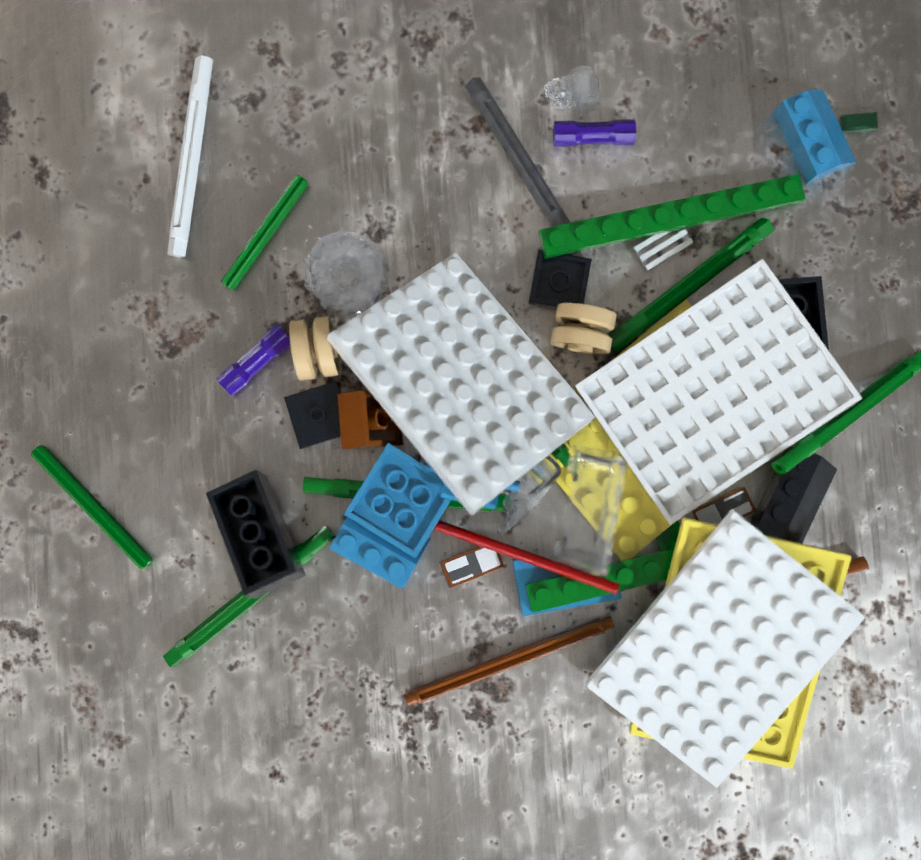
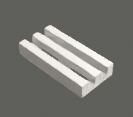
M686 229L676 230V235L644 254L641 253V250L672 231L653 235L632 249L646 272L694 243L691 238L689 239ZM680 238L682 239L683 243L648 264L647 258Z

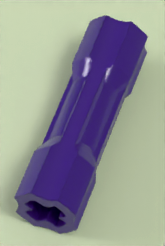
M635 119L613 120L611 122L554 121L553 124L554 147L575 146L577 144L634 145L636 142Z
M276 324L236 363L231 364L216 377V380L230 395L234 396L256 373L291 345L290 337Z

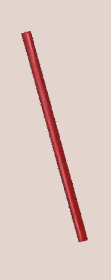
M441 520L438 521L434 528L438 532L617 595L620 586L617 582Z

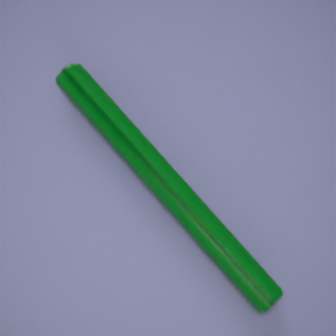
M39 445L31 452V456L139 569H145L153 561L152 557L45 446Z

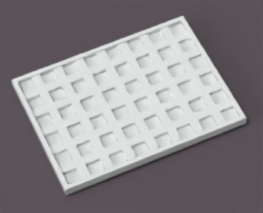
M456 252L329 333L327 337L329 343L471 516L596 418L594 413Z
M763 259L575 385L577 391L594 413L669 525L862 399Z
M731 509L585 683L595 694L711 784L718 787L866 617Z

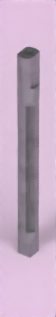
M481 77L472 78L465 85L466 90L550 226L571 223ZM577 252L568 253V255H574Z

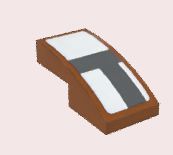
M742 486L719 496L715 500L698 506L692 510V513L698 521L719 525L731 509L744 518L756 512V508L745 486Z
M481 546L439 562L449 588L504 567L498 552Z

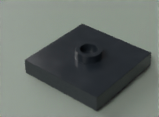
M538 249L528 304L557 309V305L561 303L584 304L592 259L568 254L544 258L543 250Z
M337 381L284 397L300 449L341 437L337 395L341 393Z

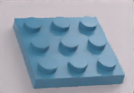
M388 443L344 515L416 559L451 502V499L440 497L442 480L437 473L425 471L426 466Z

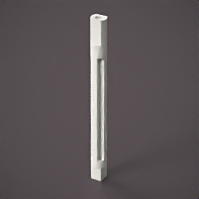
M202 55L195 58L169 233L167 255L178 258L186 256L213 64L211 58Z

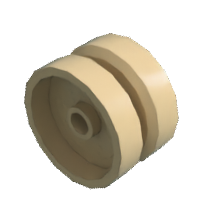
M577 303L558 304L555 320L562 326L553 329L551 345L578 353L610 354L612 338L606 332L614 330L617 314L613 311L591 305Z
M329 315L315 317L312 324L313 332L305 319L290 321L291 351L299 380L315 379L317 364L325 378L339 376V354L327 340L328 334L334 331L331 317Z

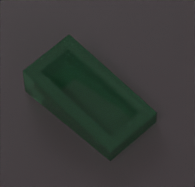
M877 112L841 115L840 127L843 133L876 131L878 129Z

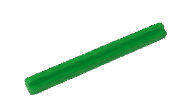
M295 175L221 279V283L230 290L236 288L308 186L307 181L303 177Z

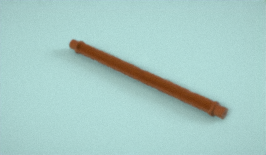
M611 616L603 619L597 618L572 630L559 633L512 651L509 654L449 675L446 678L416 687L414 691L404 694L408 706L415 703L421 704L449 691H454L604 634L606 630L615 627Z

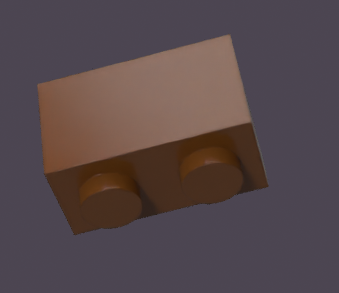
M369 390L337 394L342 449L386 447L388 443L392 446L403 445L402 430Z

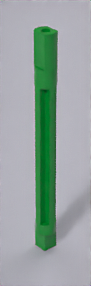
M761 217L609 335L612 338L610 350L617 353L775 231L771 221Z
M921 350L912 356L906 357L859 393L862 397L861 400L795 442L792 448L771 463L773 469L779 475L788 472L803 459L809 458L921 370Z
M304 477L302 490L307 494L353 499L364 481ZM499 495L495 509L482 507L479 510L507 512L509 495ZM451 500L447 507L466 509L460 501Z
M323 526L305 542L295 547L302 566L336 537L328 526ZM243 591L239 592L177 642L162 657L169 667H176L267 594L255 599L244 596Z

